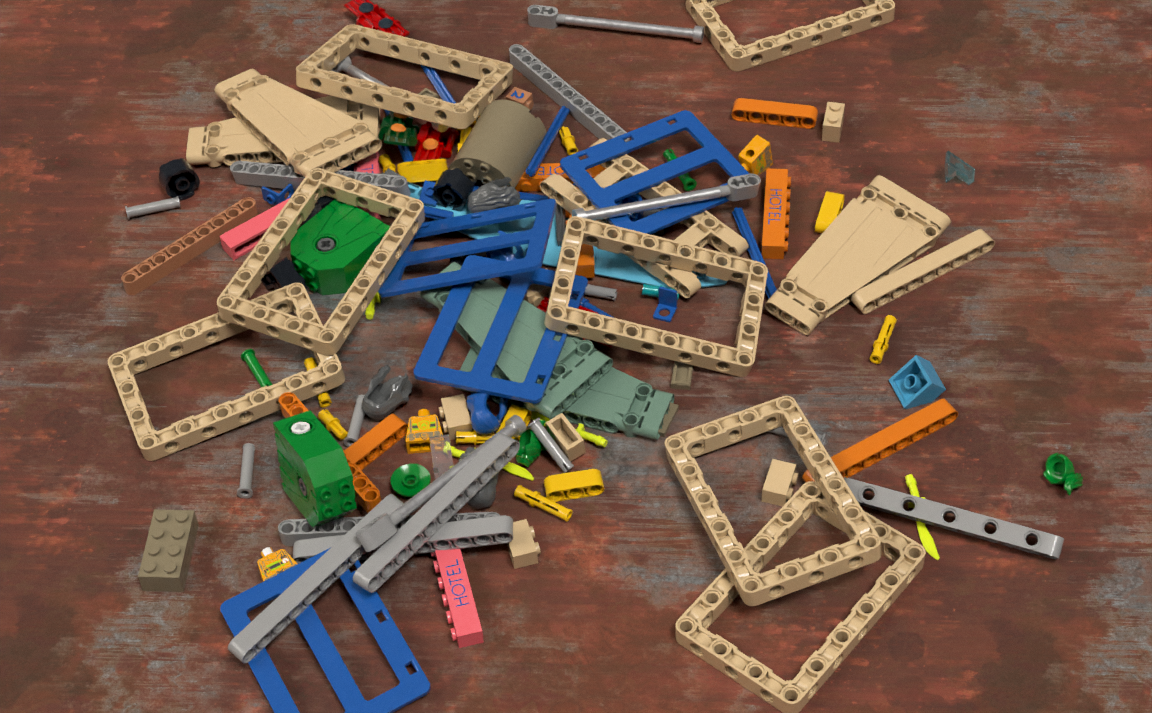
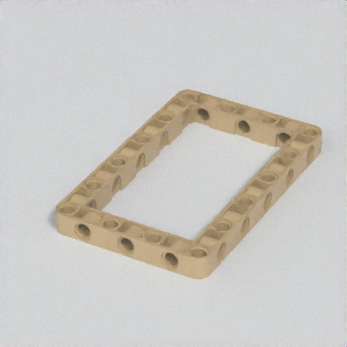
M686 0V10L698 26H704V34L733 71H742L892 22L895 13V3L893 0H862L867 5L866 7H859L835 17L831 16L816 21L813 24L800 26L785 31V33L776 36L772 35L743 46L737 43L735 36L722 23L720 16L713 8L734 0Z
M354 24L345 26L296 67V85L298 87L457 129L469 127L481 115L484 108L491 104L492 101H495L513 81V65L510 63ZM357 48L479 79L480 81L475 88H472L463 97L460 103L454 104L427 95L411 93V91L384 86L369 80L353 78L331 70Z
M312 169L218 297L217 307L219 316L225 321L324 355H334L339 351L425 220L423 202L419 199L324 169ZM326 195L337 199V201L356 207H364L371 212L387 217L392 216L396 219L325 325L323 326L247 300L248 297L251 298L258 288L266 272H269L278 260L280 252L295 236L300 224L312 212L317 200Z
M573 216L568 219L544 324L552 331L738 377H745L749 374L755 361L768 268L765 264L758 261ZM587 244L595 246L597 249L617 254L623 253L634 256L633 258L653 263L659 262L670 265L673 268L689 272L695 271L706 274L709 277L742 283L745 287V292L740 307L739 316H741V320L737 327L736 348L569 307L568 304L581 245Z
M292 283L249 300L287 314L294 311L296 317L322 325L304 285L301 283ZM218 312L114 353L109 357L108 365L138 446L146 460L154 461L281 410L279 397L283 393L291 392L300 401L340 386L345 381V375L337 354L324 355L312 351L318 367L284 378L281 382L271 386H264L245 394L244 397L234 401H227L199 415H192L172 423L171 426L159 431L154 429L134 375L246 331L248 328L221 319Z
M782 396L671 435L665 440L667 459L746 605H760L869 565L881 558V540L793 397ZM782 426L851 541L840 545L835 544L816 551L813 555L802 559H794L760 574L753 571L748 555L742 544L736 540L730 522L725 513L722 514L718 500L710 486L705 483L703 473L694 457Z
M809 481L803 484L744 548L754 572L759 573L813 513L845 532L816 482ZM864 511L880 536L881 555L893 561L894 564L892 566L889 565L876 580L875 586L868 594L865 593L851 609L850 615L835 627L826 638L823 646L818 651L815 650L802 665L800 672L793 680H783L775 675L773 670L755 658H749L740 652L738 647L718 634L714 635L707 630L739 595L726 568L677 620L675 626L676 641L781 712L799 713L922 570L926 550L921 544Z

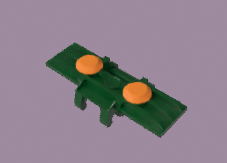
M390 111L389 116L382 120L379 139L382 140L385 134L383 143L415 146L420 129L418 125L412 124L413 117Z

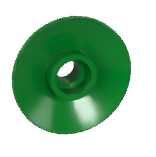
M419 464L402 465L393 472L390 480L391 487L401 496L413 497L430 484V473L424 466Z

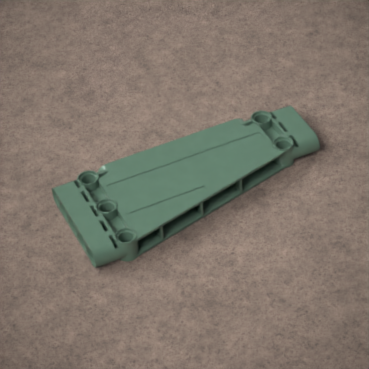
M453 262L440 273L457 271L462 266ZM491 279L476 281L455 327V330L478 355L507 291L506 288ZM453 285L423 290L420 292V296L436 306L440 313ZM525 300L521 305L494 368L495 374L500 379L518 383L525 381L546 330L544 324L546 313ZM568 334L542 400L536 404L521 402L528 410L538 411L551 420L563 413L611 369L613 359L595 349L591 341ZM556 335L554 340L560 341L561 336ZM538 378L537 383L542 385L544 379Z
M472 347L460 371L470 372L478 357V354ZM611 367L600 380L568 407L563 414L570 423H580L586 427L609 433H616L619 430L623 431L625 436L631 438L639 435L658 440L660 437L658 430L662 429V425H664V415L668 414L670 410V402L674 403V394L652 389L650 384ZM493 371L491 377L499 378ZM455 388V389L462 390V391H466V392H470V393H477V392H475V391H470V390ZM491 395L490 398L487 399L489 400L492 398V400L495 403H500L499 396ZM508 398V407L515 405L526 408L521 401Z

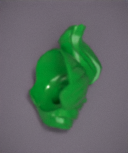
M539 420L542 425L545 424L544 420ZM531 429L526 430L520 436V448L516 454V461L529 467L540 456L541 451H546V448Z
M1054 453L1047 458L1046 470L1043 475L1051 484H1064V490H1066L1069 496L1073 489L1083 486V476L1080 473H1074L1073 463L1067 456Z

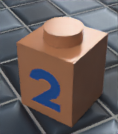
M514 87L506 96V100L520 103L529 108L530 111L533 108L534 102L530 92Z

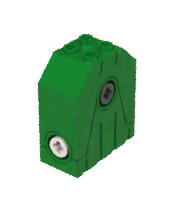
M334 199L297 229V233L290 241L292 263L295 265L297 273L305 279L306 286L313 292H318L322 296L346 293L391 226L386 225L356 206Z
M309 410L273 422L275 441L278 448V461L280 463V475L283 482L282 489L309 524L314 528L350 515L357 509L352 482L353 474L343 449L312 411Z

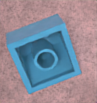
M917 355L889 379L905 409L933 402L946 390L931 362Z

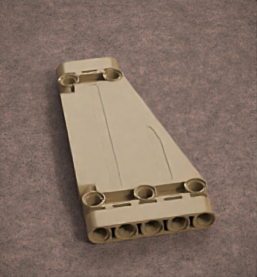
M249 69L220 82L215 87L216 95L227 104L228 110L232 111L233 115L286 165L291 164L294 167L295 173L304 177L315 168L336 172L381 149V140L369 130L367 123L342 113L266 75H261L255 69Z
M331 95L315 99L361 122L367 123L369 130L379 138L381 108ZM237 118L212 122L205 127L189 128L186 159L190 165L208 164L210 167H218L222 163L231 166L236 161L259 163L283 162Z
M878 175L867 187L861 190L857 199L853 198L793 266L786 279L781 281L780 287L765 303V308L769 313L804 335H809L820 322H823L826 318L850 303L852 295L857 290L899 270L933 247L939 236L951 223L950 218L945 213L885 177Z

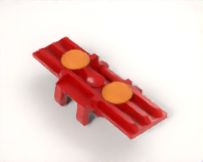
M427 121L426 124L421 125L418 133V141L415 145L417 152L413 161L450 158L455 139L459 136V132L449 127L447 131L441 133L432 127L431 122ZM444 139H448L447 144L444 148V142L439 141H444Z

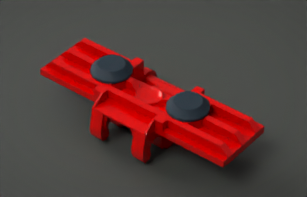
M352 0L344 5L346 9L358 18L356 25L403 37L410 35L401 26L400 21L395 20L394 17L386 13L385 9L379 8L377 4L374 5L369 0Z

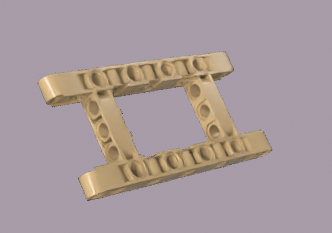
M601 138L590 147L605 142L607 139ZM624 154L600 164L606 169L593 179L600 187L605 188L649 169L634 158ZM552 174L540 183L541 191L550 199H555L556 203L571 215L574 209L583 208L585 211L597 209L580 189L560 175ZM666 181L639 192L647 200L681 193ZM708 211L679 222L686 225L689 229L674 240L702 248L709 243L722 253L738 257L749 248L748 242L742 236L719 221ZM606 219L596 220L598 222L610 224ZM625 254L672 289H675L684 298H690L701 288L697 275L692 272L673 268L670 265L659 262L653 263L633 258L634 256Z

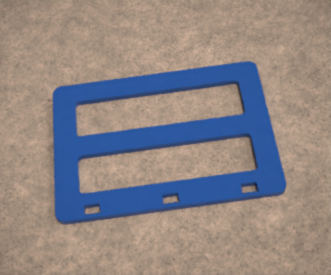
M687 110L564 157L560 161V168L597 209L616 206L615 202L712 162L718 163L730 177L749 174L694 114ZM672 120L675 121V123L671 125L668 124V122ZM681 131H688L703 147L605 188L600 187L586 171L589 168ZM631 138V141L625 142L624 139ZM586 156L583 160L579 159V157ZM724 196L671 206L635 222L631 221L626 215L607 218L606 220L614 226L652 234L730 200Z
M546 199L424 222L378 290L380 297H390L518 274L541 268L557 206L555 199ZM536 216L533 228L530 230L410 252L414 240L417 238ZM529 244L526 256L522 259L401 281L404 269L409 265Z
M470 255L465 258L460 270L506 261ZM539 268L534 271L501 276L502 278L511 279V282L470 372L438 366L476 281L453 285L414 368V377L426 382L533 404L539 403L544 396L568 334L552 331L546 327L523 383L494 378L491 375L530 285L538 284L552 287L555 271ZM575 275L568 304L569 307L579 309L588 286L586 277ZM572 294L578 295L576 300L571 299ZM556 335L561 336L560 341L554 340ZM538 378L544 379L542 385L537 383Z
M329 549L224 601L220 606V610L233 636L235 637L251 622L247 615L249 611L281 595ZM358 560L354 563L357 569L361 566ZM348 569L340 576V579L400 682L398 686L369 701L365 700L313 606L310 604L295 618V621L340 700L345 713H393L427 695L431 689L430 682L376 591L368 592L353 582L355 571L351 573ZM380 612H382L384 617L386 618V621H383L381 623L376 617V615ZM263 648L248 664L274 713H300L269 654ZM412 663L416 672L410 675L406 666Z

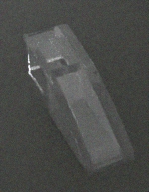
M449 434L429 437L435 480L453 467Z

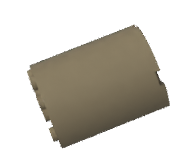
M510 100L492 101L491 104L484 108L452 161L449 170L459 168L472 182L476 183L477 180H481L483 184L510 177L512 181L507 186L515 188L547 133L541 119L539 117L535 118L529 112L530 109L524 105Z

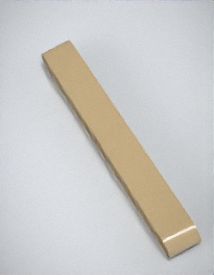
M978 229L857 290L852 295L851 301L863 314H867L989 252L994 247L995 241L985 231Z

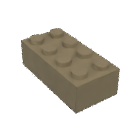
M154 509L138 574L143 591L184 592L199 525L194 510Z

